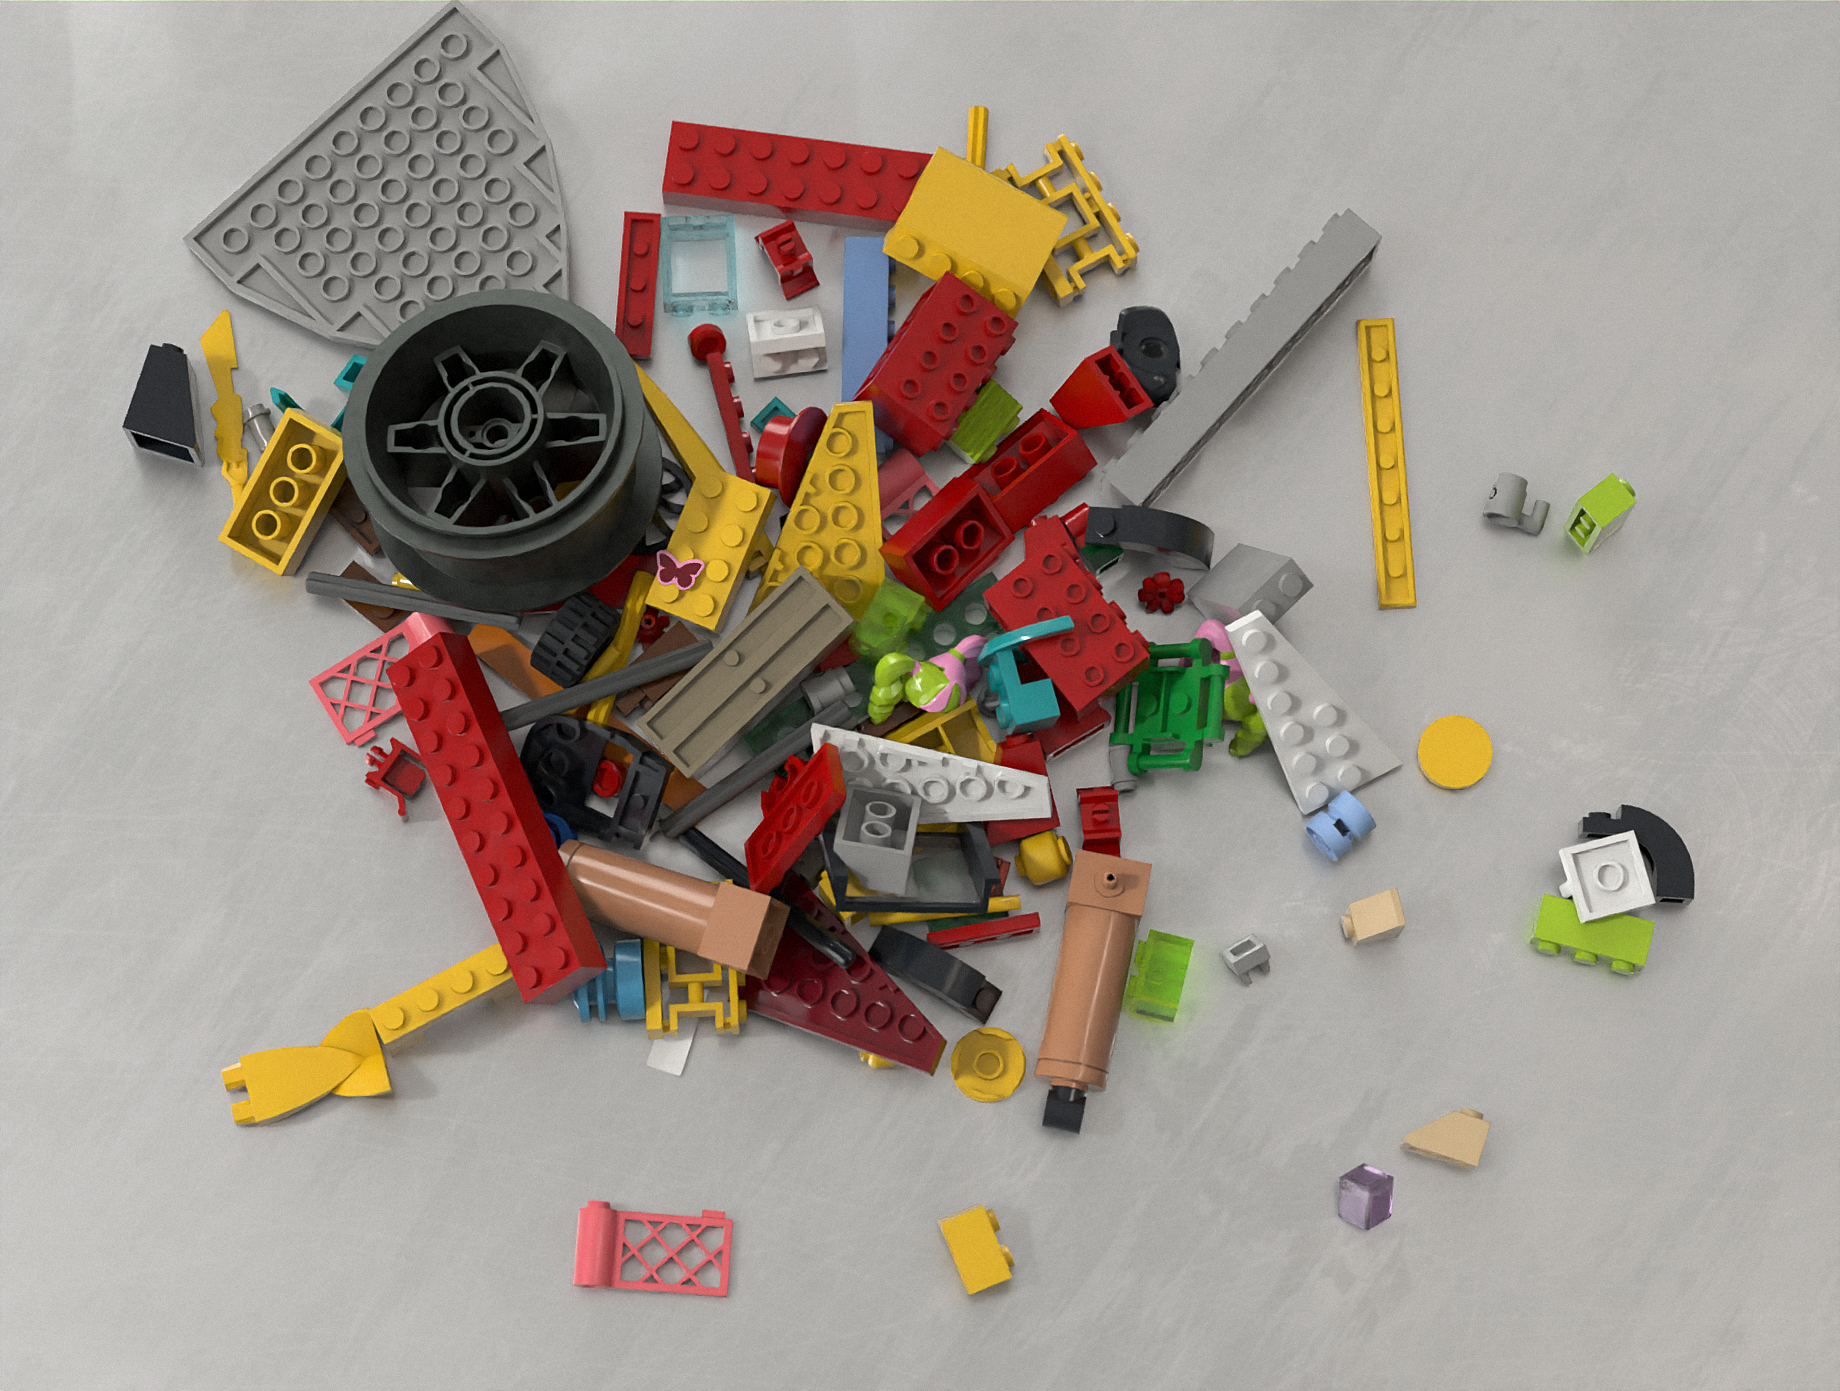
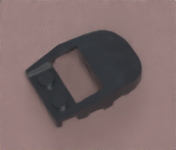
M571 714L548 716L537 721L529 730L519 757L542 811L545 813L553 812L564 819L569 827L577 832L582 829L597 834V838L613 842L618 838L633 842V849L639 851L650 844L651 839L649 837L670 775L676 768L675 765L633 734ZM608 741L627 749V752L633 755L613 818L587 806Z

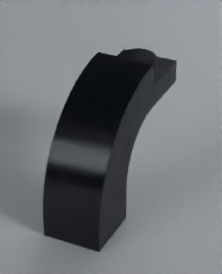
M1122 505V508L1089 506L1084 543L1089 547L1130 549L1155 554L1165 558L1176 568L1210 570L1215 534L1208 526L1197 520L1164 510L1132 505Z
M1621 804L1616 811V819H1611L1610 813L1590 812L1588 817H1583L1578 823L1579 839L1598 840L1634 830L1640 852L1646 859L1651 871V889L1655 902L1689 905L1694 899L1695 879L1690 854L1677 832L1659 816L1639 807Z
M887 925L882 926L868 951L880 967L890 975L923 987L944 999L974 1021L984 1025L1003 991L987 981L985 975L955 956L914 935Z

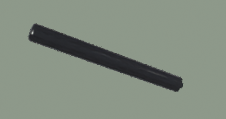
M694 826L680 834L679 840L682 845L725 878L733 879L734 885L750 890L748 870L744 864ZM775 888L770 891L767 896L790 907L785 923L787 926L843 969H848L852 966L858 957L852 947Z

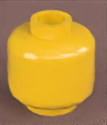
M1046 831L1022 840L1019 846L1020 854L1014 856L1019 875L1021 877L1028 876L1029 880L1035 885H1042L1066 876L1069 865L1073 864V856L1064 836L1059 837L1053 831Z

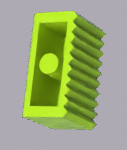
M992 378L985 385L981 384L976 391L979 394L978 399L967 413L963 412L956 419L961 423L948 441H944L967 464H978L979 461L985 463L997 450V446L994 443L1001 434L1008 435L1020 422V418L1017 415L1023 409V406Z

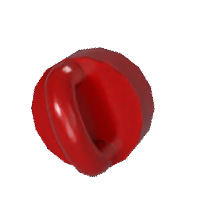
M711 323L699 325L687 336L692 355L697 360L707 362V354L720 351L721 355H723L726 349V339L723 331L717 325Z
M611 758L601 761L593 783L595 793L606 798L621 794L627 777V770L624 765L618 760Z

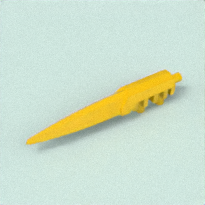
M631 358L638 373L644 403L673 454L692 481V484H694L702 463L725 472L711 450L683 414ZM764 530L745 573L749 580L760 573L763 576L774 549V545Z

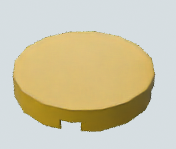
M1459 715L1440 717L1428 725L1419 739L1417 749L1418 763L1426 778L1438 787L1448 790L1470 788L1482 780L1491 765L1493 754L1490 736L1484 728L1471 718Z
M980 1027L967 1033L957 1042L951 1055V1074L956 1087L966 1097L979 1103H996L1009 1098L1019 1089L1026 1073V1056L1021 1045L1011 1033L998 1027Z

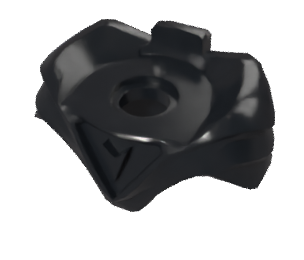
M1144 305L1123 309L1119 314L1117 330L1110 332L1109 346L1113 345L1154 404L1152 408H1158L1164 401L1169 400L1176 388L1177 377L1181 374L1180 348L1174 327L1166 313L1159 308ZM1148 346H1157L1161 348L1164 354L1157 359H1150L1142 351Z

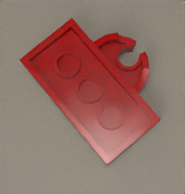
M825 741L809 762L789 755L788 761L784 764V769L789 773L788 778L776 774L768 792L761 791V809L764 819L744 843L751 891L768 895L774 887H778L790 866L801 859L805 848L811 840L821 834L827 820L844 805L847 791L845 790L839 749L836 745Z

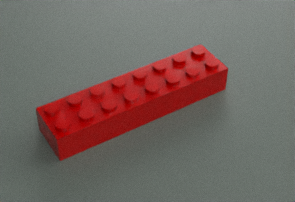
M672 121L662 186L663 204L783 220L792 218L793 221L887 233L894 227L909 202L916 183L933 154Z

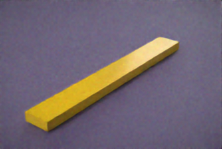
M1394 318L1359 319L1356 321L1378 610L1416 608L1417 599Z

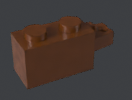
M678 621L628 666L699 641L681 621ZM695 666L628 689V692L615 703L617 710L626 719L640 707L647 712Z

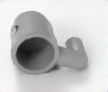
M1500 473L1497 482L1493 484L1483 516L1487 520L1502 526L1519 527L1530 533L1538 534L1543 529L1550 504L1543 500H1536L1531 516L1521 513L1527 497L1526 488L1528 481L1512 473Z
M842 665L833 670L829 668L809 679L799 682L804 698L815 716L838 700L845 701L846 696L855 692L854 686ZM854 713L853 717L839 726L838 729L848 730L858 725Z

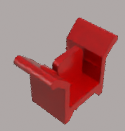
M792 218L754 237L756 244L761 250L765 249L778 274V283L786 301L820 285L813 270V257L808 252Z
M392 737L390 743L393 750L389 755L379 746H373L370 749L371 753L384 762L367 753L365 757L367 764L371 767L375 766L379 770L367 772L364 782L377 792L380 790L399 803V817L402 822L406 823L409 817L404 796L386 783H390L408 796H413L426 778V773L404 757L406 756L424 769H426V766L420 754Z
M1110 786L1077 788L1076 793L1078 805H1080L1083 834L1082 850L1121 858L1120 842L1122 833L1120 828L1118 790H1114Z

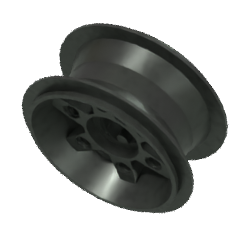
M492 289L467 293L431 306L401 324L380 343L362 367L352 386L345 406L342 425V447L347 473L359 500L369 512L373 531L383 552L397 571L415 587L431 597L455 607L482 613L510 614L538 610L562 603L587 591L610 575L627 559L641 541L653 519L661 494L663 478L662 448L655 423L644 404L643 391L636 367L624 345L609 327L592 313L565 299L525 289ZM580 389L588 396L600 414L567 413ZM440 410L439 418L430 420ZM506 439L502 444H494L498 440ZM584 480L566 498L560 502L557 501L553 491L558 483ZM407 487L440 488L426 513L409 494ZM516 514L521 520L507 525L494 526L501 515Z

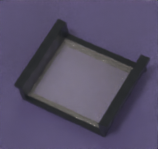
M832 817L827 820L821 834L814 837V840H818L836 903V912L987 914L992 885H1000L1001 878L981 821L958 822L956 832H916L905 895L896 893L883 894L877 890L867 889L833 850L837 830H835Z

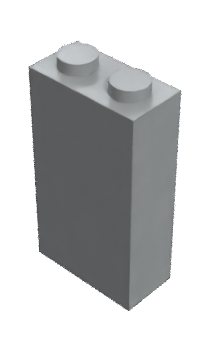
M1238 543L1186 594L1207 620L1216 619L1225 625H1229L1259 610L1274 625L1314 585L1291 557Z

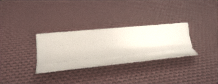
M678 966L677 975L688 974L681 966ZM703 987L705 1003L709 989ZM688 988L670 990L663 1011V1021L670 1020L669 1005L689 1004ZM700 1017L678 1018L679 1036L671 1037V1035H664V1039L654 1040L646 1066L681 1076Z

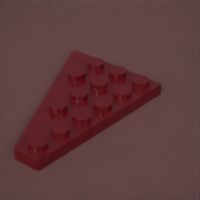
M790 867L784 874L780 885L775 887V889L852 947L858 957L850 968L843 969L785 924L767 980L745 974L746 985L738 986L739 1000H746L748 1011L933 1077L948 1041Z

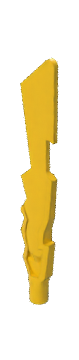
M223 310L200 338V343L219 397L210 408L211 413L218 422L213 435L218 440L216 453L223 461L221 474L230 483L233 504L235 506L249 480L248 449L242 446L244 433L242 397L234 393L231 369H238L229 311Z

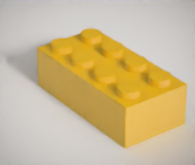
M287 407L217 540L280 576H294L348 475L343 456L342 432L301 409Z
M702 463L666 551L671 553L679 563L698 559L703 561L705 566L700 574L695 577L693 586L688 590L679 589L675 583L668 586L663 585L659 582L656 574L645 603L652 608L720 635L777 495L769 489Z

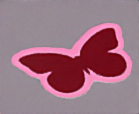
M665 550L657 552V564L659 566L657 578L663 585L668 586L675 583L679 589L688 590L693 586L695 577L700 574L705 566L703 561L698 559L679 563L671 553Z

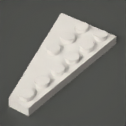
M1259 610L1225 626L1229 640L1294 798L1304 815L1331 802L1342 791L1350 792L1403 764L1393 751Z
M812 723L811 736L814 755L825 741L838 746L840 761L843 767L842 773L845 790L847 784L922 796L918 824L1050 818L1052 815L1049 778L1047 776ZM841 809L835 811L831 816L835 828L838 827Z

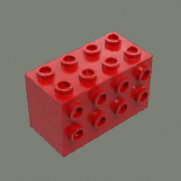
M947 270L921 295L850 402L872 400L874 425L917 457L921 458L930 449L936 452L945 440L948 441L957 431L961 423L956 419L963 412L967 413L979 397L976 391L982 383L985 385L998 368L995 362L1000 355L1004 356L1016 341L1012 334L1019 323Z
M1053 538L985 591L983 599L987 610L1006 633L1035 623L1067 615L1070 616L1074 624L1071 632L1046 637L1017 647L1043 679L1051 678L1055 694L1080 723L1150 667L1151 652L1149 648L1151 646L1137 629L1132 633L1127 628V622L1125 621L1127 617L1114 600L1107 603L1102 597L1104 595L1101 591L1103 587L1090 571L1084 574L1079 569L1080 565L1077 562L1079 557L1069 544L1064 542L1060 545Z

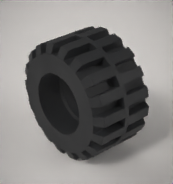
M588 590L568 599L539 638L533 649L530 665L563 689L578 685L612 642L620 627L622 614Z

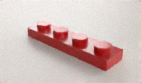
M624 211L615 335L633 359L651 360L662 223L661 213Z
M720 351L707 354V367L736 477L761 486L757 479L756 467H751L748 454L754 452L749 431L742 432L738 420L745 417L740 396L732 397L729 384L735 383L731 362L723 363Z

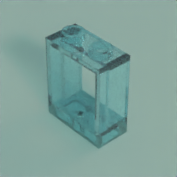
M734 214L660 217L664 313H671L675 317H689L694 312L708 311L710 315L723 316L730 314L731 310H738ZM726 240L728 291L673 293L671 242Z

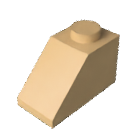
M1397 888L1350 903L1345 910L1346 915L1341 916L1346 938L1352 937L1354 947L1399 937L1406 926Z
M1462 1108L1461 1112L1453 1111L1406 1135L1402 1140L1401 1148L1474 1171L1478 1167L1491 1122L1482 1120L1484 1116L1482 1113Z

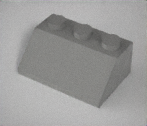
M847 784V797L841 809L833 850L867 889L877 890L883 894L896 893L905 895L922 796Z

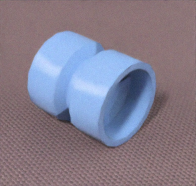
M1345 790L1328 804L1329 811L1327 813L1320 811L1304 826L1313 842L1335 862L1352 849V840L1361 841L1377 826L1371 814L1360 801ZM1336 823L1343 833L1340 834L1333 825Z

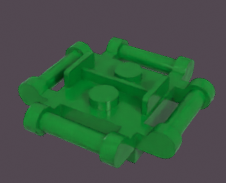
M1194 638L1190 643L1162 645L1148 642L1151 646L1149 648L1151 652L1150 667L1117 693L1114 733H1110L1109 746L1130 745L1133 748L1132 753L1129 754L1127 759V767L1129 772L1134 775L1145 774L1148 770L1182 768L1185 772L1198 771L1202 765L1203 748L1212 747L1213 743L1224 742L1225 729L1222 728L1225 682L1230 679V666L1211 664L1212 648L1207 638ZM1190 657L1193 659L1192 667H1158V661L1162 659ZM1133 686H1138L1134 733H1129ZM1184 749L1181 753L1150 755V752L1153 750Z

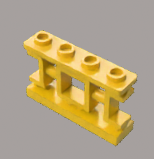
M1065 134L1057 137L1056 142L1044 145V154L1050 163L1021 178L1013 163L1007 165L1004 170L998 168L990 172V174L1008 184L1011 182L1014 187L1023 192L1036 185L1044 198L1040 201L1052 208L1072 199L1087 225L1057 240L1052 250L1056 256L1073 246L1081 261L1071 265L1066 270V275L1071 283H1068L1052 254L1048 257L1040 273L1041 279L1059 309L1071 303L1076 295L1080 296L1085 293L1086 285L1080 277L1081 274L1108 260L1118 275L1124 272V269H1131L1136 266L1137 253L1140 252L1133 236L1130 233L1125 235L1118 223L1121 222V218L1113 203L1109 202L1106 204L1100 194L1103 189L1098 177L1093 171L1088 173L1081 161L1084 160V156L1080 147L1075 141L1069 142ZM1059 155L1063 158L1084 193L1083 195L1075 182L1056 191L1049 177L1063 170L1064 163ZM1096 216L1121 255L1120 257L1112 244L1095 253L1090 248L1086 239L1100 232L1101 225Z
M725 879V883L734 885L733 879ZM710 881L711 883H715V884H718V885L721 884V883H718V881ZM643 938L646 1028L649 1040L664 1039V1035H671V1037L679 1036L678 1018L716 1016L717 1034H725V1032L732 1031L733 1035L740 1034V1023H747L746 1000H739L738 986L746 985L745 973L713 963L714 973L677 975L676 948L668 945L667 947H661V943ZM729 970L731 1017H724L723 1002L704 1003L703 987L723 986L722 971ZM662 974H668L669 989L688 988L689 1004L669 1005L670 1020L663 1021Z

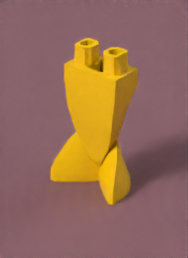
M369 1008L357 1010L343 1018L328 1032L319 1046L283 1047L255 1052L238 1057L240 1063L221 1070L227 1092L247 1087L250 1099L230 1105L235 1124L242 1126L257 1123L261 1128L287 1118L329 1093L352 1097H369L392 1093V1083L379 1036L367 1012Z

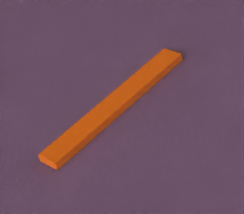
M478 623L467 636L475 656L533 701L564 690L530 665L532 651L503 628ZM591 703L579 707L573 715L587 718ZM610 713L606 725L633 734L671 762L668 757ZM608 741L603 757L606 759H616L621 762L628 774L633 755L627 752V749ZM676 767L675 771L670 775L661 802L675 812L706 791L707 788L697 780L687 779ZM704 819L696 823L694 827L698 828Z

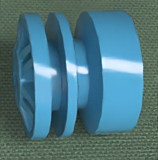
M641 939L615 940L613 958H605L602 944L600 941L597 942L608 969L573 991V999L580 1013L581 1023H591V1005H598L600 1021L606 1022L609 1004L617 1003L621 1020L646 1018L645 976Z

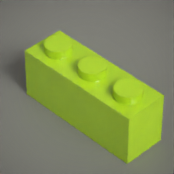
M1611 473L1578 499L1563 528L1583 552L1588 555L1622 528L1637 502L1634 498L1635 491L1625 479H1618L1614 473Z
M1544 893L1539 900L1529 943L1538 945L1537 950L1545 954L1558 956L1561 951L1575 955L1574 960L1577 962L1596 965L1597 961L1611 964V970L1615 972L1633 975L1634 971L1640 972L1645 967L1655 922L1625 914H1617L1581 924L1574 901Z

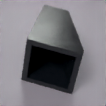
M163 343L162 347L151 344L122 428L132 447L203 467L205 452L195 371L182 348L169 343Z

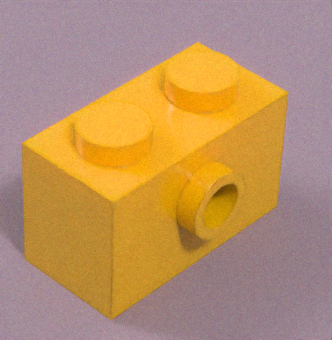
M979 1203L938 1220L964 1288L969 1295L1012 1278L1009 1268L1015 1266L1008 1246L1003 1245L1000 1247L995 1232L1001 1229L993 1209L986 1211L985 1207Z

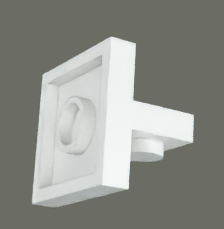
M819 304L746 314L754 378L828 369L825 332Z
M1634 830L1563 848L1559 851L1568 880L1559 886L1562 898L1574 900L1581 924L1644 908L1656 903Z

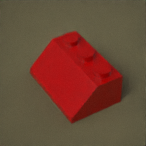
M1041 408L997 444V450L985 463L979 461L978 464H973L958 478L980 483L1014 535L1018 530L1026 527L1048 505L1055 503L1060 495L1073 484L1085 478L1087 473L1098 463L1079 432L1044 408Z
M953 477L878 551L895 577L935 612L940 613L1015 540V537L980 483Z

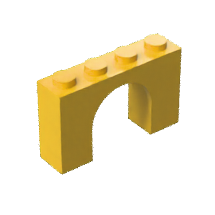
M497 942L367 1012L392 1057H395L426 1041L427 1039L424 1035L426 1029L453 1011L477 1000L489 997L496 1004L515 994L519 989L500 943Z

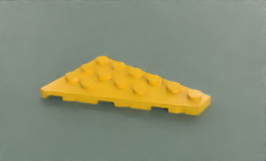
M872 400L833 404L746 617L802 565L809 569L860 622L861 625L859 627L889 624L884 559L878 551L883 545Z

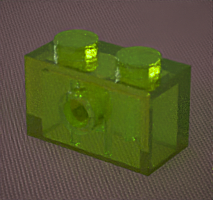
M885 577L849 640L850 651L876 665L887 654L893 652L907 654L910 644L906 642L912 630L919 632L928 616V612L924 610L925 597Z
M1152 929L1149 930L1147 941L1139 940L1134 962L1141 964L1138 976L1130 974L1125 997L1132 998L1129 1011L1169 1022L1174 1021L1194 940Z

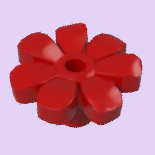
M1158 572L1153 577L1145 578L1142 581L1143 588L1138 590V600L1146 602L1145 608L1149 612H1155L1161 606L1164 614L1174 611L1173 603L1181 604L1185 599L1183 581L1180 578L1171 580L1168 572Z
M647 607L646 612H644L633 646L641 642L642 650H647L654 641H657L666 633L663 630L670 626L669 617L666 615L658 617L660 610Z

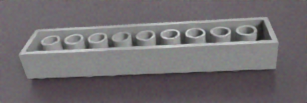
M1349 208L1341 216L1335 213L1322 228L1324 233L1317 243L1313 240L1309 241L1299 253L1298 258L1300 260L1291 270L1287 266L1278 275L1273 283L1276 286L1267 297L1264 293L1261 294L1250 307L1249 311L1251 314L1244 323L1238 320L1225 335L1227 340L1220 350L1213 347L1200 363L1202 368L1195 377L1191 374L1186 376L1177 387L1176 392L1178 394L1170 404L1164 401L1151 416L1153 422L1146 431L1142 428L1138 429L1126 445L1129 448L1121 458L1115 455L1102 470L1104 475L1100 480L1102 482L1100 496L1114 508H1122V505L1149 508L1375 259L1382 236Z

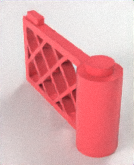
M904 447L899 448L877 467L881 523L892 514L907 515V521H909L919 511L913 510V497L924 486L933 496L940 491L925 473L916 458ZM908 501V510L899 509ZM881 524L882 539L887 542L893 535ZM997 556L972 582L996 563L1000 557Z
M413 612L400 625L309 681L348 746L355 742L358 748L378 736L374 731L376 728L402 713L397 699L395 706L388 710L374 708L379 687L393 690L391 684L380 682L385 661L396 663L400 660L387 656L390 642L403 634L410 644L408 653H410L439 631L456 634L446 617ZM382 647L381 655L373 653ZM365 657L379 660L374 680L355 676L358 662ZM350 667L349 675L341 673ZM333 677L347 680L342 700L329 698L321 685ZM353 681L373 685L368 706L348 702ZM332 704L341 705L339 715ZM347 707L366 711L363 726L349 733L343 723ZM372 713L380 714L371 720Z
M587 1201V1207L579 1208L573 1285L596 1289L611 1288L727 1297L733 1220L725 1219V1211L702 1210V1217L617 1211L610 1209V1202ZM625 1220L641 1221L651 1234L637 1246L633 1247L624 1236ZM649 1222H656L662 1224L658 1228L654 1229L649 1224ZM668 1224H679L689 1236L674 1250L658 1234ZM687 1225L701 1227L693 1233ZM706 1227L724 1228L723 1243L712 1253L696 1237ZM654 1237L668 1255L651 1268L638 1253V1250ZM693 1240L705 1254L706 1258L690 1271L676 1253ZM624 1243L625 1246L630 1250V1252H628L622 1258V1249ZM722 1250L720 1265L714 1256ZM634 1255L648 1272L637 1282L620 1280L621 1264ZM670 1258L686 1274L675 1285L665 1284L655 1272ZM708 1261H711L720 1272L719 1288L703 1287L693 1274ZM651 1275L657 1283L643 1281ZM687 1279H690L695 1284V1286H687L682 1284Z

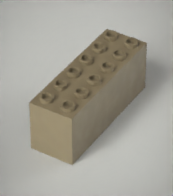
M801 565L635 724L687 779L699 780L861 624L809 569Z

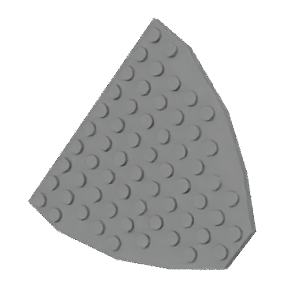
M451 0L182 238L185 244L233 293L330 340L374 350L401 324L421 311L444 300L467 293L492 289H525L551 294L569 301V232L551 140L504 44L459 0Z

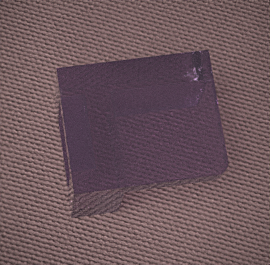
M1363 1163L1339 1177V1217L1367 1231L1390 1218L1393 1205L1394 1176Z

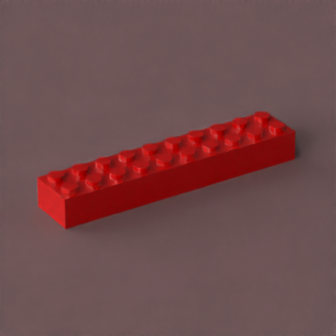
M439 631L385 671L524 1003L553 1005L608 969V966L467 635Z

